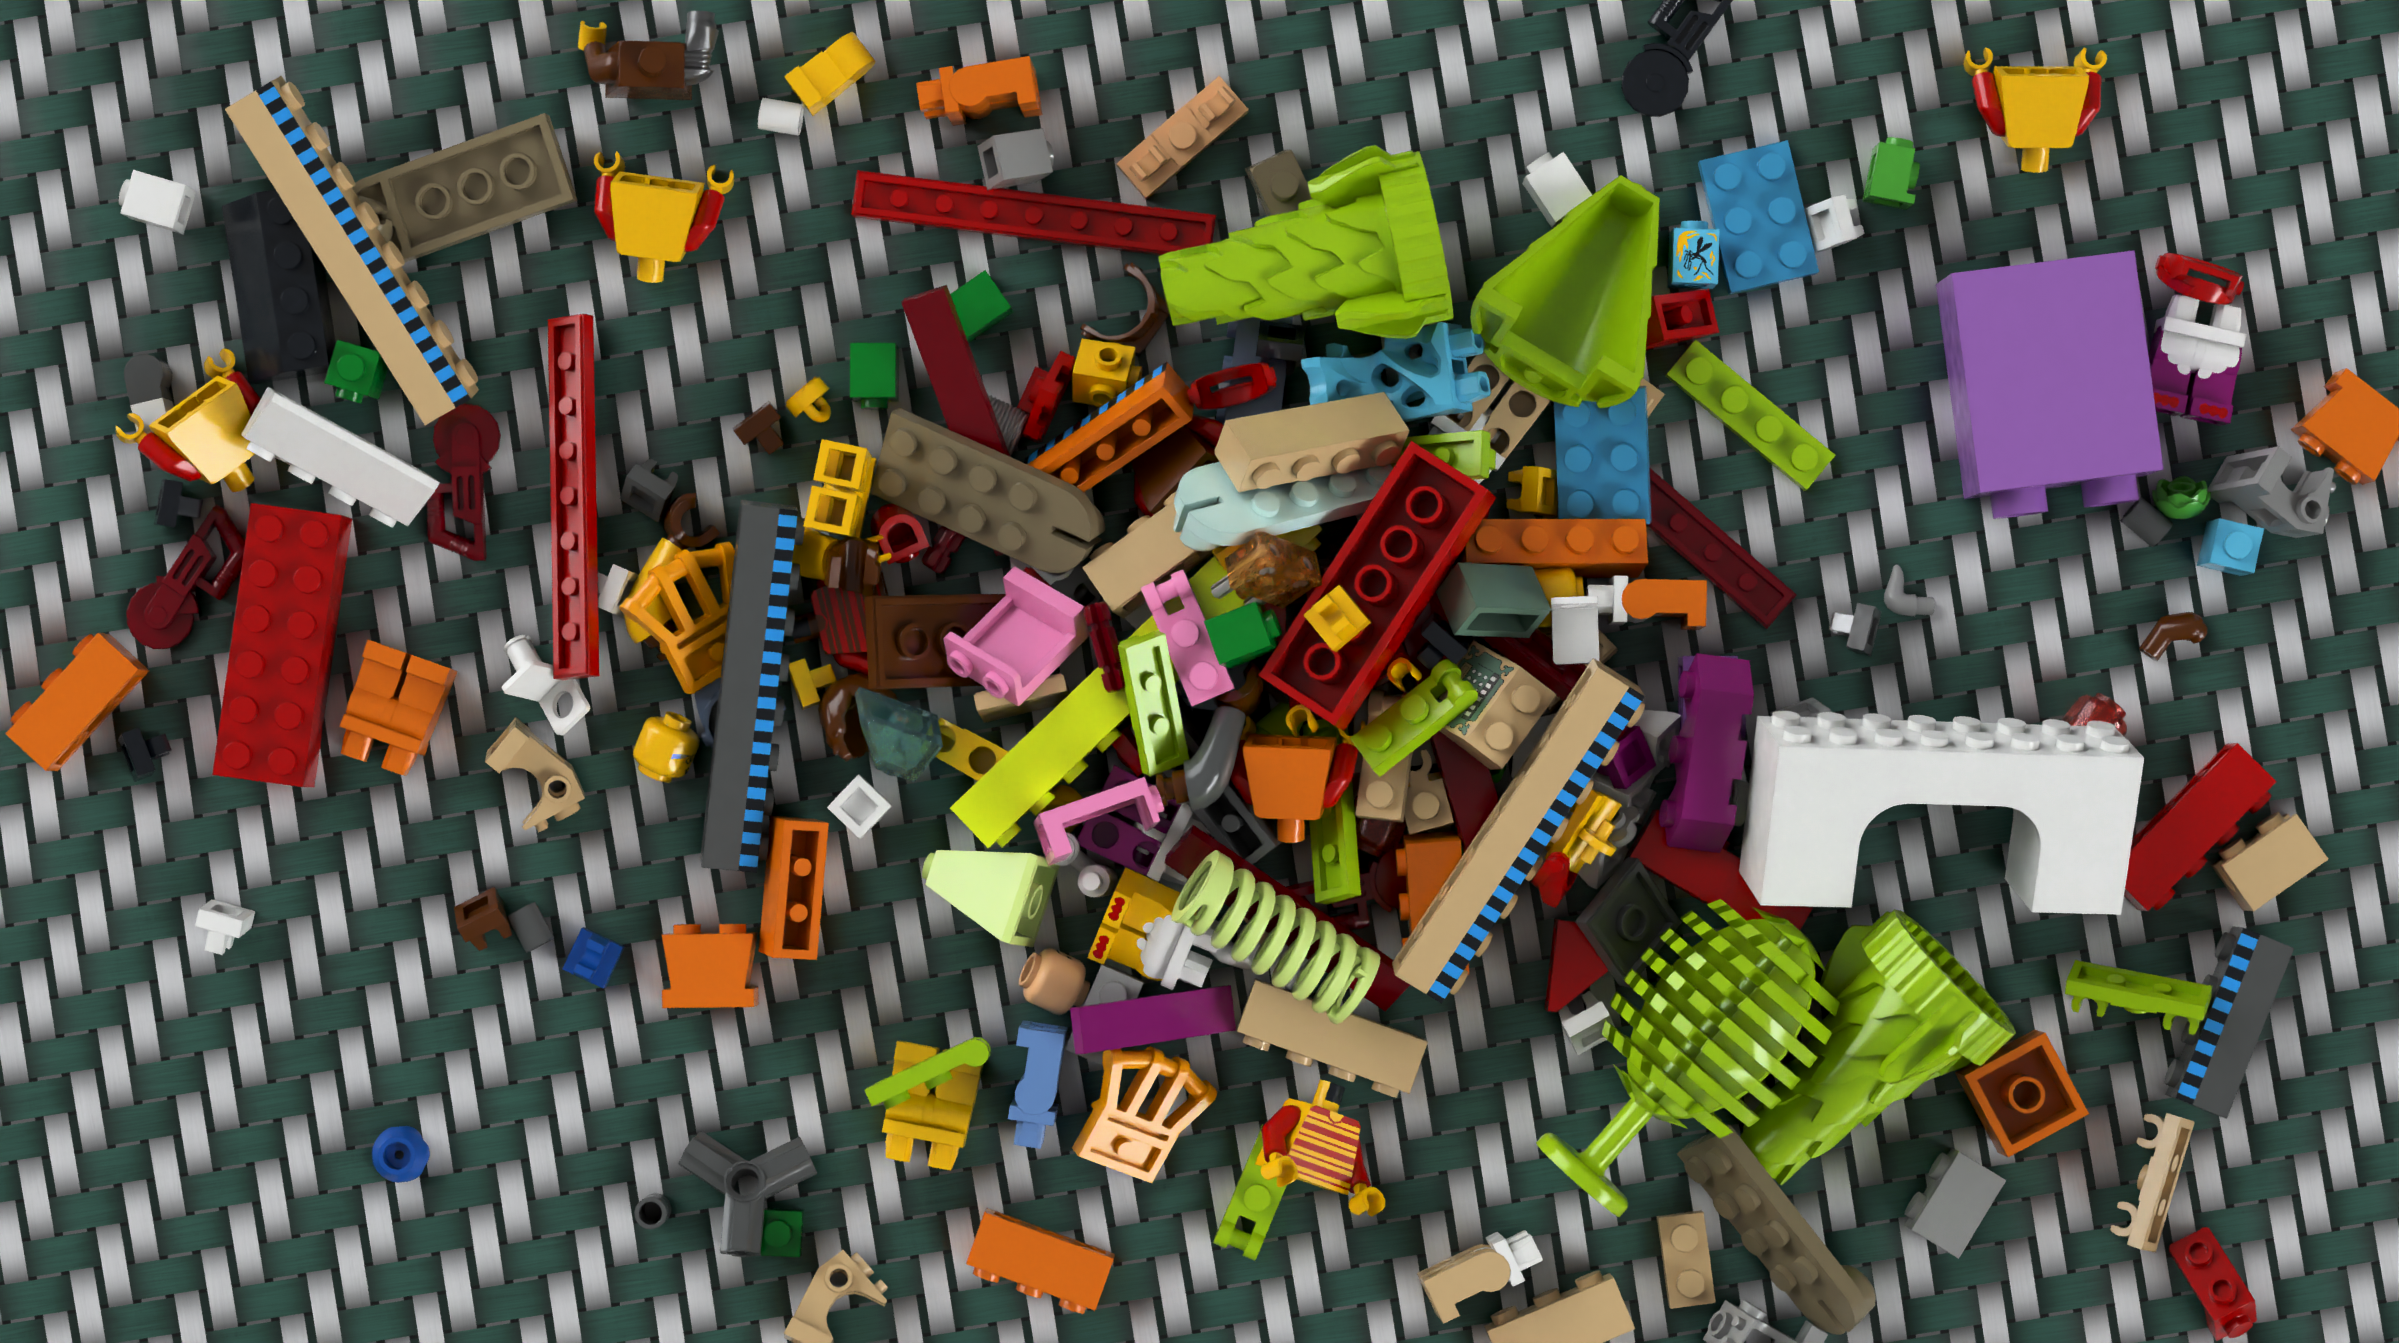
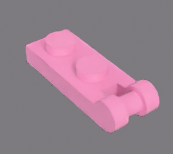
M1184 569L1171 574V580L1157 586L1152 582L1141 587V590L1159 631L1166 634L1169 655L1189 702L1193 707L1235 689L1227 668L1218 663L1204 623L1206 619ZM1180 596L1185 609L1168 615L1164 602Z

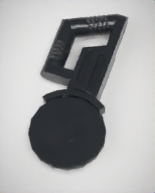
M1685 0L1662 1L1647 23L1669 39L1668 43L1643 45L1644 52L1637 54L1629 61L1622 74L1621 89L1626 102L1634 111L1645 116L1661 117L1674 112L1683 103L1688 93L1689 77L1687 74L1693 72L1689 60L1733 0H1713L1721 3L1712 15L1690 11L1678 29H1675L1668 23Z

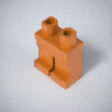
M1030 56L966 66L958 69L956 72L953 66L939 68L940 79L916 83L920 110L924 112L925 118L932 119L947 116L953 126L966 124L965 116L971 119H981L988 116L993 110L1017 106L1020 107L1025 118L1043 115L1036 70Z
M367 639L362 654L364 659L350 695L346 713L343 715L339 726L346 729L341 754L367 762L376 739L389 744L381 768L407 776L415 763L417 755L425 756L428 742L434 732L458 671Z

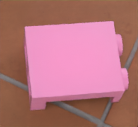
M1014 566L1003 577L1006 596L963 638L953 632H949L943 639L947 663L957 675L964 678L968 676L983 685L994 697H1003L1019 707L1089 637V631L1084 615L1085 606Z

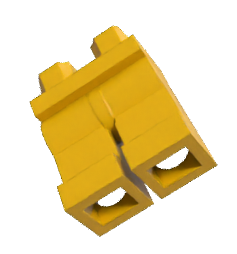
M821 440L813 480L824 483L823 488L811 487L804 527L845 537L861 538L877 459L872 458L867 448Z
M901 1040L897 1041L892 1075L939 1054L940 1048ZM964 1063L949 1070L953 1078L936 1086L935 1093L931 1092L932 1089L928 1090L923 1082L908 1090L911 1096L910 1099L886 1109L882 1132L887 1133L885 1141L886 1158L910 1162L914 1140L920 1139L932 1142L927 1166L951 1171L958 1156L959 1148H963L966 1144L983 1065L972 1067Z

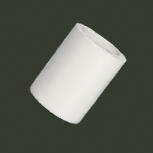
M762 98L758 116V129L799 136L803 123L804 104Z

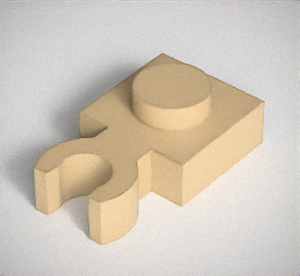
M1426 749L1421 751L1422 767L1417 771L1410 770L1409 783L1411 787H1408L1404 815L1409 835L1454 824L1442 778L1429 782L1428 774L1432 768V760Z

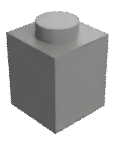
M1043 128L993 135L977 146L987 190L1036 183L1053 173V149L1051 144L1046 141Z

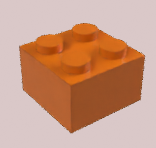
M2033 1030L2001 1047L1982 1066L1971 1063L1955 1072L1994 1147L1999 1154L2006 1157L2018 1153L2089 1114L2047 1034L2042 1031Z

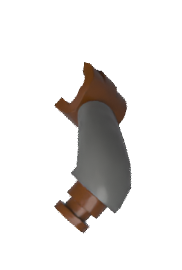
M1252 660L1243 670L1246 682L1240 689L1225 692L1212 698L1218 708L1214 711L1209 728L1198 751L1192 759L1184 760V769L1172 771V777L1164 778L1163 773L1156 774V785L1163 807L1168 806V800L1175 799L1176 804L1190 803L1192 811L1200 810L1219 799L1227 787L1235 765L1246 716L1251 715L1258 708L1262 700L1263 679L1258 676L1260 673L1259 667Z

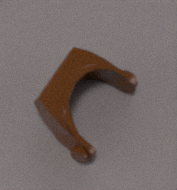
M1131 262L1129 265L1126 263L1122 269L1130 277L1140 282L1148 298L1147 312L1140 324L1127 333L1113 336L1102 335L1093 327H1089L1084 323L1080 329L1082 330L1081 335L1086 339L1094 340L1096 338L1102 342H1115L1121 345L1135 347V356L1140 357L1170 313L1168 312L1166 301L1142 273L1143 270Z

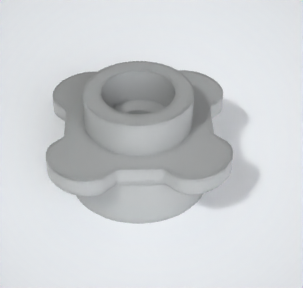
M1620 807L1611 821L1615 828L1607 840L1615 845L1616 848L1628 844L1636 835L1637 827L1634 822L1640 818V813L1636 807Z

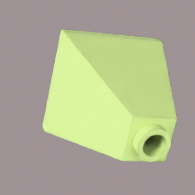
M936 850V853H930L927 856L922 869V878L926 879L925 885L1000 941L1013 945L1034 947L1060 866L1056 864L1048 866L1045 856L1032 853Z

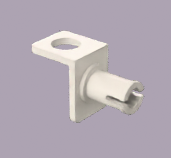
M1598 596L1551 598L1554 663L1556 665L1589 664L1593 658L1599 661Z
M519 635L510 639L504 646V652L509 657L516 673L502 685L504 693L539 702L554 732L557 735H565L590 710V705L576 679H553V665L541 661L530 636ZM570 693L573 699L572 711L565 718H561L557 712V702L561 695Z

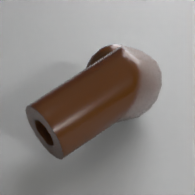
M2193 612L2165 615L2155 624L2139 647V650L2149 658L2158 661L2172 641L2187 640L2193 644L2201 642L2207 635V625L2203 622L2201 616Z

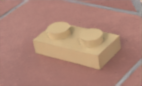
M1700 1210L1657 1216L1669 1308L1716 1303L1704 1212Z

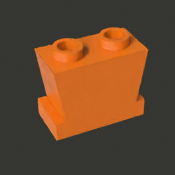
M2345 368L2331 376L2324 385V388L2330 391V393L2291 430L2300 436L2298 443L2306 451L2317 457L2323 454L2335 463L2334 471L2341 478L2353 485H2356L2358 482L2364 485L2375 482L2394 444L2399 441V408L2349 369Z
M701 924L673 925V933L662 934L671 988L662 990V1008L755 1007L759 1005L758 987H749L758 932H747L746 924H719V933H701Z

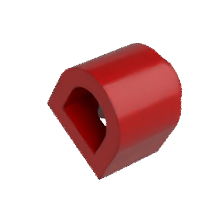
M893 503L887 504L878 509L873 515L870 526L873 536L883 535L884 538L876 543L879 545L881 555L891 553V558L886 561L888 565L894 562H908L916 558L920 554V550L930 546L920 523L912 512Z

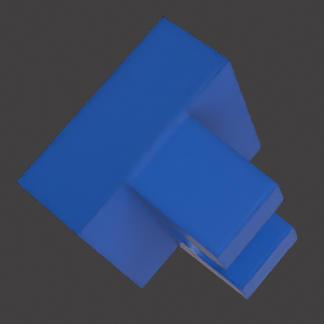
M583 927L562 969L601 988H606L625 946Z

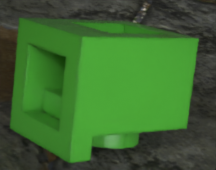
M1888 137L1886 143L1879 142L1872 149L1862 202L1903 210L1909 209L1914 204L1916 195L1908 194L1907 190L1908 188L1914 189L1916 186L1920 163L1913 161L1915 148H1913L1914 143L1912 141Z

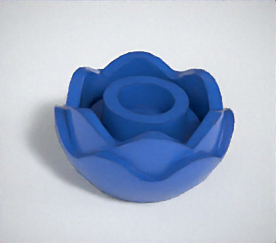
M410 1126L389 1127L378 1136L372 1148V1161L377 1172L383 1178L396 1183L409 1182L418 1178L430 1157L429 1146L423 1140L419 1131ZM398 1150H401L404 1154L402 1159L396 1157Z

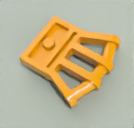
M730 542L717 543L712 549L692 552L686 549L674 555L673 562L664 567L657 565L649 570L648 578L631 599L626 598L619 606V609L628 618L638 623L660 643L661 653L666 655L683 691L687 694H694L721 677L735 553ZM715 566L719 568L723 603L718 605L701 568ZM683 576L686 577L704 613L694 621L673 583ZM659 593L678 628L674 633H671L646 611Z
M1150 1046L1145 1050L1122 1051L1119 1048L1103 1051L1102 1064L1104 1073L1100 1098L1092 1102L1091 1107L1093 1110L1072 1149L1078 1157L1153 1183L1179 1134L1213 1103L1217 1096V1090L1209 1081H1202L1192 1071L1189 1061L1177 1056L1172 1059L1164 1056L1163 1051ZM1139 1069L1120 1104H1117L1122 1070ZM1158 1074L1165 1076L1145 1114L1138 1112ZM1183 1087L1189 1093L1188 1099L1165 1119Z

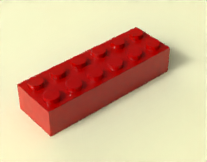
M1411 441L1258 676L1332 725L1345 731L1492 506L1496 497L1479 483ZM1340 585L1371 623L1337 652H1334L1304 617V614L1326 594Z
M251 503L212 775L297 787H315L352 518L338 514Z

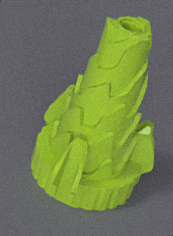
M1377 145L1366 146L1332 165L1317 178L1308 181L1310 197L1313 199L1299 203V210L1264 217L1255 222V227L1228 233L1229 238L1223 241L1172 251L1158 256L1165 299L1173 326L1216 318L1217 325L1252 317L1276 320L1303 315V319L1306 321L1335 315L1339 329H1347L1385 338L1407 339L1416 337L1424 325L1452 320L1454 316L1440 231L1429 182L1419 151H1407L1391 155Z
M1901 910L1886 911L1873 925H1851L1845 931L1825 966L1826 972L1823 971L1821 981L1819 982L1825 990L1840 1002L1836 1017L1829 1013L1820 1022L1832 1032L1827 1044L1824 1045L1810 1033L1814 1038L1806 1047L1818 1057L1809 1069L1794 1056L1786 1066L1801 1080L1792 1090L1781 1081H1778L1771 1090L1782 1101L1772 1110L1761 1102L1754 1110L1760 1120L1750 1127L1745 1124L1743 1126V1133L1740 1138L1779 1185L1787 1182L1811 1158H1816L1832 1149L1860 1122L1866 1127L1892 1102L1907 1098L1925 1081L1963 1068L1971 1062L1982 1066L2016 1034L2014 1026L2009 1021L2007 1015L1974 976L1936 938Z

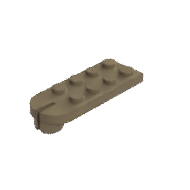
M546 113L365 177L355 182V186L352 187L361 203L366 201L373 208L378 219H380V225L377 226L386 243L391 241L396 245L403 256L404 262L578 201L550 116Z
M898 408L891 412L870 491L871 494L1048 573H1063L1073 569L1089 556L1093 547L1102 541L1101 538L1097 537L1105 531L1102 514L1091 503L1085 493L1076 486L904 409Z
M1731 1125L1727 1126L1733 1133L1718 1138L1714 1133H1710L1683 1147L1677 1155L1684 1163L1687 1174L1695 1182L1701 1184L1712 1198L1716 1211L1731 1222L1741 1235L1745 1248L1760 1259L1770 1272L1772 1282L1780 1290L1786 1292L1806 1318L1822 1330L1836 1335L1844 1334L1846 1331L1850 1332L1864 1319L1865 1315L1875 1306L1876 1293L1871 1282L1856 1268L1839 1264Z

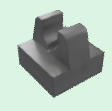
M1857 603L1854 616L1833 612L1829 630L1835 634L1847 636L1846 647L1852 652L1871 656L1882 612L1874 606Z

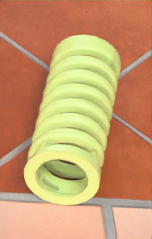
M1214 850L1206 856L1194 870L1177 898L1172 911V921L1189 927L1191 933L1196 936L1204 934L1218 916L1227 896L1239 887L1236 900L1222 916L1213 931L1211 945L1216 949L1225 947L1240 927L1249 907L1259 900L1256 913L1245 925L1232 947V959L1236 962L1244 961L1258 944L1270 919L1280 913L1277 925L1265 938L1253 958L1251 964L1252 972L1261 975L1268 971L1281 953L1290 932L1300 926L1298 937L1288 947L1276 965L1271 982L1277 988L1286 986L1300 968L1310 946L1320 938L1318 950L1311 956L1294 982L1292 996L1296 1000L1306 999L1324 975L1331 957L1340 951L1338 964L1324 979L1313 998L1312 1009L1316 1013H1324L1326 1011L1330 1022L1333 1024L1343 1022L1356 1009L1372 985L1380 965V955L1368 947H1361L1348 934L1341 933L1336 935V930L1332 923L1328 921L1316 922V917L1310 909H1296V905L1290 896L1278 895L1275 897L1276 892L1271 884L1267 882L1255 884V878L1251 871L1247 869L1234 871L1231 858L1220 851ZM1355 977L1358 978L1350 997L1340 1007L1348 987Z

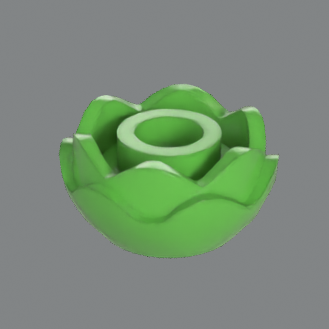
M2179 476L2171 482L2166 479H2160L2156 490H2152V498L2156 507L2163 515L2174 519H2189L2198 516L2206 508L2211 498V492L2207 491L2205 481L2196 483L2188 476Z

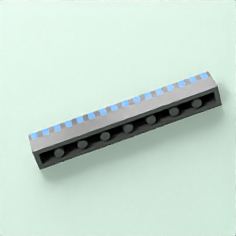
M740 500L700 855L702 868L757 873L758 860L766 861L769 834L761 833L763 815H772L774 789L766 788L768 771L777 770L779 744L772 743L773 726H782L784 714V699L777 698L778 682L787 681L789 670V654L782 653L784 636H792L795 609L787 608L789 590L797 591L800 573V564L792 563L794 545L802 546L805 530L803 526L805 518L797 517L798 510L793 505Z

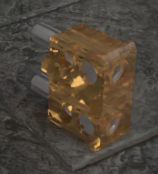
M1264 531L1256 532L1252 540L1225 558L1227 575L1211 586V593L1215 598L1222 599L1235 590L1238 597L1244 600V605L1256 601L1262 605L1268 602L1285 608L1313 587L1322 585L1316 552Z

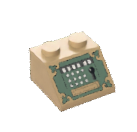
M1472 641L1468 652L1457 665L1461 669L1462 680L1469 681L1478 692V698L1471 707L1443 727L1440 732L1490 770L1503 769L1557 694L1522 667L1483 645ZM1448 691L1440 695L1437 700L1439 702L1443 701L1447 697Z

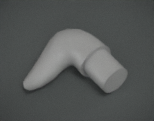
M1899 565L1893 566L1884 593L1886 607L1899 615L1913 617L1915 615H1933L1935 608L1934 598L1917 597L1916 594H1905L1903 571Z

